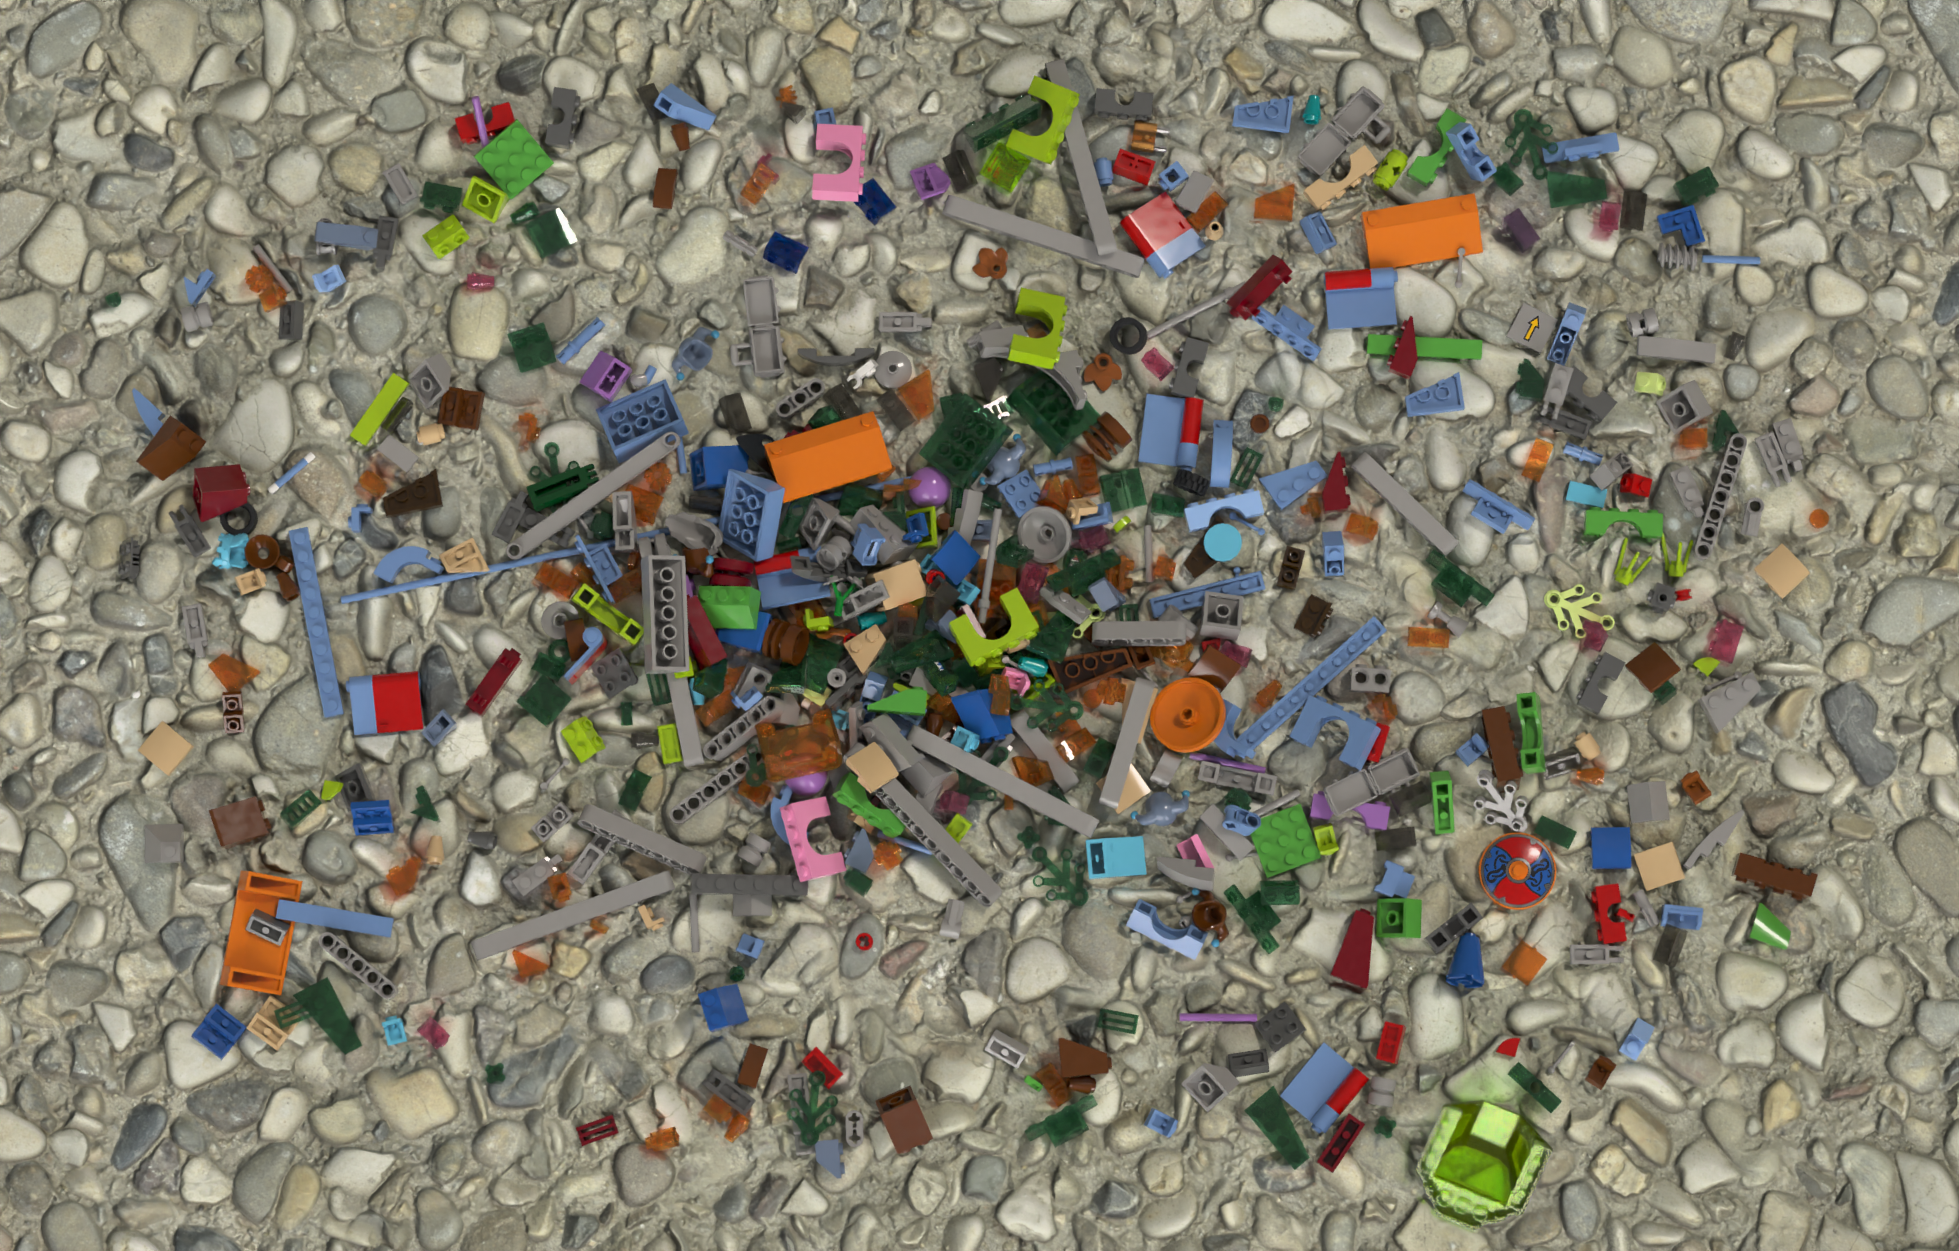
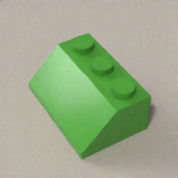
M699 586L698 599L713 629H757L760 591L746 586Z

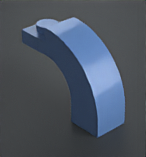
M1213 421L1210 487L1229 488L1233 421Z
M407 546L388 553L379 562L373 574L393 584L398 573L408 565H422L439 575L442 574L444 568L440 565L441 561L433 557L430 560L428 559L431 554L429 550L416 546Z
M1223 699L1226 707V718L1223 728L1214 742L1222 751L1233 758L1235 755H1238L1243 759L1246 756L1253 759L1256 752L1239 743L1234 736V724L1242 709Z
M783 785L779 794L782 797L781 800L773 797L771 820L779 837L790 846L780 808L789 804L794 792L788 785Z

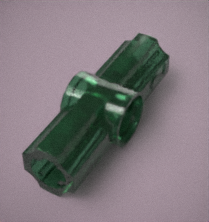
M814 494L792 501L778 533L794 539ZM794 505L802 506L803 513L801 515L793 513Z
M1517 1062L1507 1073L1549 1113H1552L1562 1102L1520 1062ZM1532 1082L1538 1083L1540 1087L1537 1093H1533L1530 1090Z

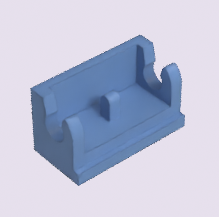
M1110 502L1098 504L1096 514L1081 515L1078 525L1072 523V529L1078 531L1114 523Z
M1664 904L1662 905L1660 926L1700 930L1703 908Z

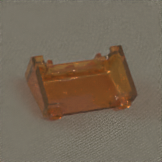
M830 708L817 711L812 716V723L777 731H775L774 725L768 722L755 725L767 779L771 782L833 770L842 764L841 743Z

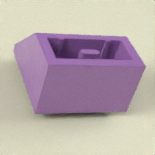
M600 350L580 380V383L612 403L632 373V370L623 362Z

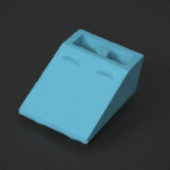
M1143 836L1102 838L1085 841L1089 880L1147 875Z

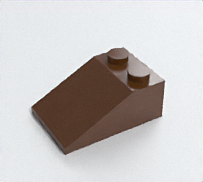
M170 415L136 462L164 481L195 458L206 441Z

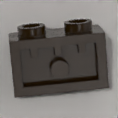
M1311 594L1294 629L1313 639L1316 635L1320 636L1325 627L1322 625L1324 619H1329L1334 610L1330 608L1332 603H1328Z

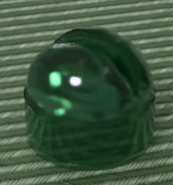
M114 292L107 295L105 300L109 306L118 307L121 303V296L119 292Z
M1269 397V409L1279 412L1283 407L1284 399Z
M742 966L731 967L729 973L732 981L745 979V970Z

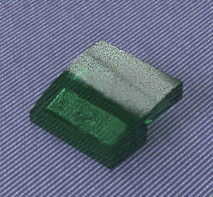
M561 207L524 225L541 259L555 254L560 249L575 244L578 241Z
M1139 467L1099 476L1104 502H1110L1112 513L1147 505Z

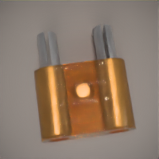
M1135 121L1131 150L1153 153V151L1166 153L1167 146L1155 145L1156 133L1169 134L1170 128L1157 126L1156 123Z

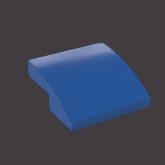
M954 530L942 542L943 545L930 559L957 586L971 571L981 556Z
M389 800L351 802L350 809L356 836L394 833Z
M1630 827L1591 828L1592 869H1631Z
M216 1004L194 1031L192 1037L222 1060L247 1027Z

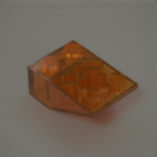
M979 559L977 588L981 591L976 598L974 616H979L980 608L978 603L982 596L987 559ZM994 561L989 595L990 608L987 609L986 617H1005L1009 619L1000 603V596L1015 589L1017 562Z

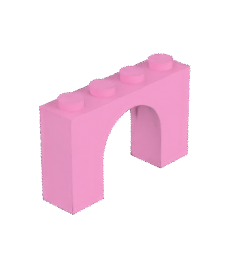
M817 124L816 150L843 152L850 157L852 164L845 172L840 174L813 173V200L858 202L859 195L863 193V183H860V178H864V167H861V161H865V150H862V145H866V133H863V126Z
M826 796L791 803L780 808L800 882L832 876L846 871L842 852L829 855L818 854L811 848L807 839L809 823L831 815Z

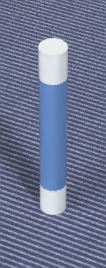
M309 452L267 488L271 494L275 493L315 458L314 454Z

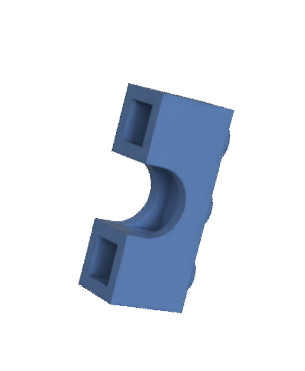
M1459 122L1446 132L1471 180L1483 182L1497 171L1490 157L1483 154L1477 148L1475 143L1480 139L1471 124Z

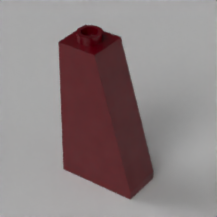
M688 594V642L698 668L701 671L728 656L697 595L690 598Z
M1360 908L1359 911H1354L1330 976L1366 990L1369 982L1374 917L1370 915V911Z

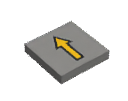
M1523 303L1506 337L1541 354L1558 320Z

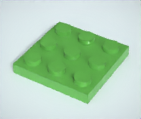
M518 119L513 121L474 155V158L502 191L507 193L510 200L554 164Z
M1301 804L1261 818L1260 827L1250 834L1267 878L1321 858Z

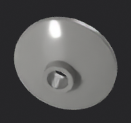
M888 351L878 357L876 362L879 366L875 369V377L882 386L896 389L904 386L909 381L912 374V366L906 355L898 351ZM892 365L897 368L894 372L889 370V367Z
M558 601L552 603L542 614V628L552 638H566L563 621L578 619L579 615L575 607L568 602ZM560 615L561 619L556 621L555 618Z

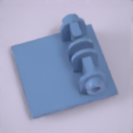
M1027 469L997 486L1000 490L999 492L1005 497L1006 503H1009L1008 506L1013 509L1015 516L1019 519L1030 509L1048 501Z

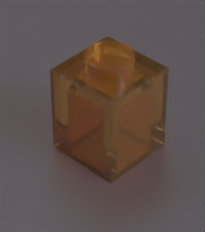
M1707 428L1683 429L1681 431L1682 434H1679L1678 441L1679 445H1682V450H1705L1708 447Z

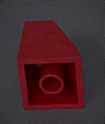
M240 464L194 468L192 498L200 522H205L247 503V495H250V485L246 484L245 471L242 472Z

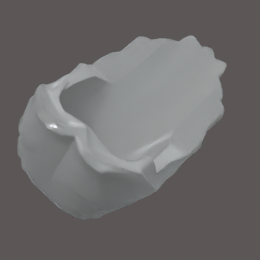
M685 512L677 513L676 515L669 514L666 518L665 525L668 526L670 535L680 543H683L690 549L705 547L708 549L709 555H716L723 541V533L715 524Z

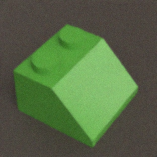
M1410 898L1377 899L1376 937L1421 938L1422 900Z

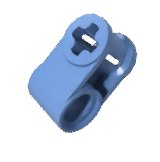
M1236 805L1225 807L1226 816L1222 823L1225 829L1235 831L1243 836H1249L1260 827L1261 819L1256 813L1244 810Z

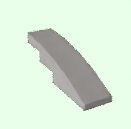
M1638 336L1636 355L1664 360L1715 363L1716 344Z
M964 489L961 508H956L954 527H948L947 537L956 530L970 545L979 517L983 493Z
M880 580L849 595L844 600L842 616L834 615L835 605L825 609L824 612L826 616L833 619L834 627L880 604L890 598L883 580Z
M616 809L612 812V814L631 822V820ZM596 834L567 874L584 885L615 842Z
M1738 811L1707 834L1693 849L1682 866L1689 870L1699 855L1706 858L1716 843L1721 846L1724 845L1743 816L1744 811Z
M807 1073L787 1075L796 1155L815 1154Z

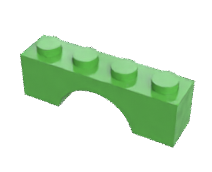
M1447 108L1436 125V129L1441 136V148L1431 156H1417L1406 176L1424 187L1428 183L1433 184L1438 175L1435 173L1437 168L1444 166L1447 161L1445 155L1448 151L1452 152L1454 149L1446 132L1459 122L1465 123L1466 119Z
M1589 507V510L1584 512L1583 535L1603 536L1607 528L1616 522H1626L1633 525L1641 538L1660 539L1663 535V513H1658V510H1647V513L1639 512V509H1628L1627 512H1621L1619 508H1608V511H1601L1600 507Z
M1536 692L1516 694L1517 710L1523 738L1522 749L1520 750L1522 770L1526 774L1546 772L1540 697Z
M849 772L841 777L832 794L839 803L851 808L856 815L865 818L870 825L879 828L887 837L895 838L902 834L905 825L890 809H879L870 803L866 796L865 788L857 781V776Z

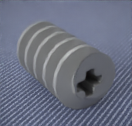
M1660 243L1657 263L1660 261L1661 267H1664L1665 263L1668 262L1669 268L1675 263L1676 269H1679L1680 265L1683 264L1684 270L1690 265L1691 271H1694L1697 264L1698 248L1695 252L1694 247L1691 246L1687 251L1686 246L1683 245L1679 250L1678 245H1675L1672 249L1671 244H1667L1664 249V244Z

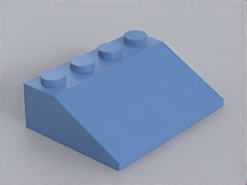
M666 379L596 409L619 464L629 460L668 432H675L679 437L689 434ZM670 436L667 439V443L675 440L676 437Z
M729 469L719 529L723 533L722 542L756 562L773 557L785 488L772 480Z

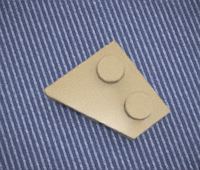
M473 537L439 555L448 573L490 571Z
M875 624L844 643V647L864 676L887 641Z

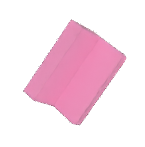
M1198 834L1177 844L1182 859L1196 860V867L1214 868Z

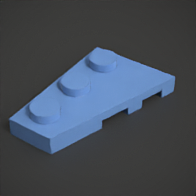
M1294 95L1284 99H1271L1267 102L1237 105L1234 109L1232 126L1289 133Z
M1459 372L1445 380L1438 381L1428 388L1425 387L1406 396L1407 417L1464 410L1465 406Z
M1313 461L1259 478V481L1282 510L1324 480L1328 475L1317 461Z

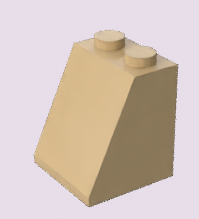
M915 559L908 560L867 574L864 577L867 586L883 580L890 598L874 606L876 612L886 611L928 595V586L926 581L922 580L920 574L922 569L919 562H916Z

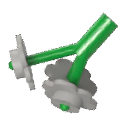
M833 575L827 578L826 583L822 584L823 586L832 584L831 596L829 597L834 598L836 601L835 616H842L844 600L849 597V594L855 587L859 590L864 588L860 578L856 576L853 578L851 576L847 577L852 583L850 588L846 587L843 582L836 585V582L844 579H838V576Z

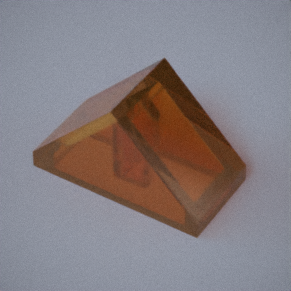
M1055 475L1044 482L1036 503L1040 506L1052 507L1065 514L1068 502L1059 476Z
M513 950L512 952L521 979L542 973L550 968L549 965L519 951Z

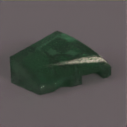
M847 483L837 506V509L840 510L839 514L841 516L853 515L854 517L860 508L870 505L875 506L879 510L883 503V491L854 483Z

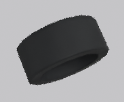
M1130 317L1121 318L1116 321L1111 327L1109 334L1113 347L1127 355L1136 354L1141 351L1146 345L1148 338L1144 325ZM1125 325H1133L1139 331V340L1132 347H1125L1118 341V332Z
M248 502L239 506L245 508L250 514L249 524L243 529H234L229 525L228 514L230 511L220 515V523L223 529L231 535L235 536L242 533L248 535L256 528L258 522L257 512Z

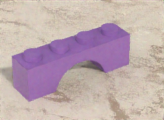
M1318 791V794H1313L1309 818L1328 821L1334 813L1326 801L1324 792ZM1375 801V804H1370L1366 802L1352 809L1361 815L1366 828L1386 831L1390 807H1387L1386 803Z

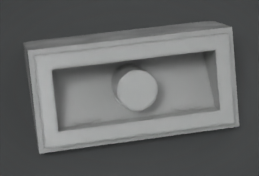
M1193 171L1178 196L1176 203L1181 208L1196 213L1214 180L1198 171Z
M995 1030L984 1050L1018 1069L1029 1048L999 1030Z

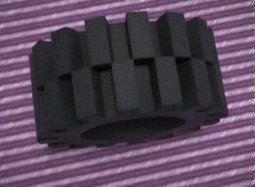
M1178 469L1173 484L1184 491L1205 497L1210 481L1196 473Z

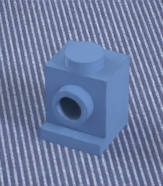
M1176 161L1159 174L1160 180L1158 183L1164 190L1168 189L1171 192L1188 180L1189 175L1179 162ZM1170 176H1173L1176 180L1174 182H1170L1168 178Z

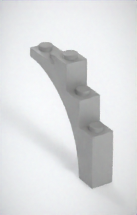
M1023 325L979 332L976 343L981 358H1008L1013 334L1029 337ZM1077 350L1060 352L1059 362L1054 363L1053 369L1034 366L1051 376L1070 397L1075 410L1083 409L1085 401H1087V392L1083 390L1081 385L1080 371L1083 368L1082 357H1079Z

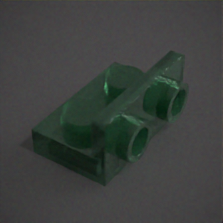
M425 181L420 203L424 205V208L435 210L436 207L442 208V211L446 213L459 212L463 188Z
M1014 534L997 546V563L1018 568L1034 557V550L1029 549L1025 545H1017L1018 535Z
M1298 880L1260 881L1261 905L1300 904V885Z

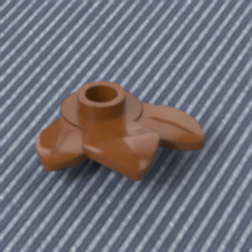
M1000 247L994 252L989 248H981L979 251L980 263L972 267L975 274L982 278L989 276L994 279L1003 278L1007 273L1006 262L1008 254L1006 250ZM996 267H1000L999 271H994Z
M1106 353L1098 354L1094 359V363L1088 365L1084 372V381L1091 382L1095 380L1096 385L1103 392L1110 387L1112 379L1121 380L1122 378L1121 368L1113 363L1112 358ZM1105 360L1107 364L1106 366H1101L1099 362Z
M828 628L829 630L826 632H817L815 630L816 636L821 639L832 638V635L845 637L846 633H851V630L847 628Z

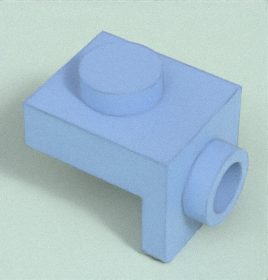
M333 265L320 274L312 275L314 286L319 292H330L346 282L339 265Z

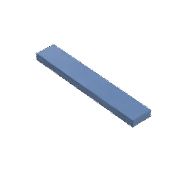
M1261 571L1155 597L1149 599L1153 616L1157 618L1163 614L1170 604L1177 607L1180 611L1203 606L1205 591L1243 596L1265 590Z
M279 899L276 919L391 938L394 918Z

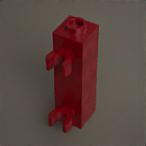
M1273 254L1226 302L1230 307L1229 312L1236 319L1240 317L1245 321L1251 315L1256 317L1261 312L1257 308L1282 282L1287 284L1292 279L1289 276L1292 270L1281 258Z
M505 648L466 702V705L483 717L522 663L521 654L513 648L510 650Z

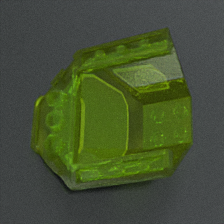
M1486 1100L1450 1103L1443 1105L1415 1167V1171L1420 1176L1423 1188L1431 1200L1437 1216L1468 1229L1476 1230L1483 1225L1498 1223L1506 1220L1508 1217L1524 1214L1553 1148L1518 1113Z

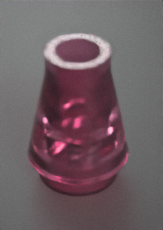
M475 272L467 274V289L474 291L494 287V276Z

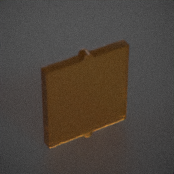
M1521 940L1502 968L1513 975L1514 979L1517 978L1528 986L1547 961V958L1536 951V948H1532Z

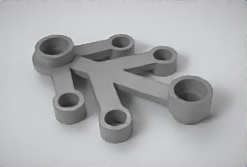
M1489 770L1480 771L1477 777L1478 784L1481 787H1486L1496 802L1478 796L1474 801V807L1479 810L1486 807L1504 812L1507 817L1497 815L1494 811L1487 812L1485 816L1486 823L1494 824L1498 822L1509 825L1510 829L1514 832H1524L1528 826L1527 819L1524 816L1528 799L1525 796L1517 798L1515 802L1517 811L1515 814L1511 806L1517 784L1514 781L1506 783L1504 799L1492 783L1494 779L1492 772Z

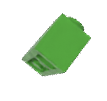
M914 686L912 689L904 690L869 704L867 712L925 716L927 690H923V687Z
M1449 771L1429 772L1435 834L1455 832L1453 795Z

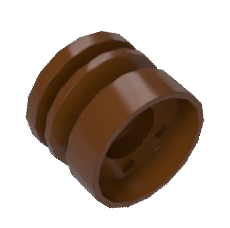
M1105 411L1096 419L1100 428L1097 429L1090 425L1088 428L1092 434L1084 430L1082 436L1089 448L1097 456L1109 463L1112 457L1108 451L1116 456L1118 452L1114 445L1116 444L1124 449L1132 441V438L1124 427L1111 414Z
M773 619L768 625L763 638V655L775 660L781 659L782 662L797 666L806 654L809 644V630L804 626L790 625L787 621Z

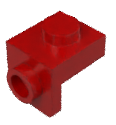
M1635 473L1623 474L1619 491L1649 498L1652 479Z

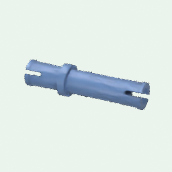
M596 317L575 339L567 343L568 345L556 355V358L564 365L575 353L578 354L580 349L605 327V324Z

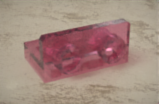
M1026 562L1019 586L1017 587L1025 603L1029 602L1037 605L1040 597L1039 591L1043 587L1049 568L1046 566Z
M1727 619L1717 622L1714 633H1717L1715 641L1711 640L1708 651L1711 652L1709 657L1732 664L1744 627L1728 622Z

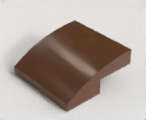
M449 387V390L442 397L438 424L442 423V425L478 431L485 393Z
M1655 642L1625 664L1626 669L1650 693L1654 692L1681 670L1673 659Z
M1208 644L1200 658L1196 659L1186 675L1209 682L1221 693L1235 676L1241 664Z

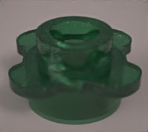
M1027 826L1022 833L1017 835V839L1024 843L1026 849H1030L1035 842L1040 840V835L1033 831L1032 826Z
M502 1063L485 1067L488 1083L492 1084L494 1081L503 1082L506 1076L503 1074L504 1065Z
M1380 1116L1378 1118V1125L1374 1127V1132L1384 1135L1385 1138L1392 1137L1393 1128L1397 1125L1396 1122L1386 1119L1385 1116Z

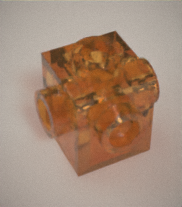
M253 265L251 270H247L245 283L250 287L249 290L260 294V291L267 293L268 289H271L274 276L269 272V268L263 265L258 267ZM258 274L261 275L260 280H256Z
M656 462V464L646 469L644 478L647 479L646 483L650 485L649 488L658 491L661 489L666 490L667 485L671 484L673 474H671L670 468H667V464ZM660 472L661 477L655 478L654 474Z
M1107 677V681L1100 680L1096 689L1097 699H1102L1103 704L1114 705L1115 702L1124 703L1127 684L1118 683L1119 679Z
M883 841L876 846L877 850L874 852L877 856L874 859L879 867L883 865L887 872L903 862L900 856L902 851L897 843L892 844L891 841L888 843ZM886 852L891 853L889 858L884 856Z

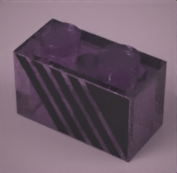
M1519 208L1502 219L1501 224L1522 254L1540 241V237Z

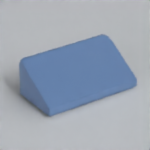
M1321 211L1310 214L1300 220V224L1316 254L1337 245Z

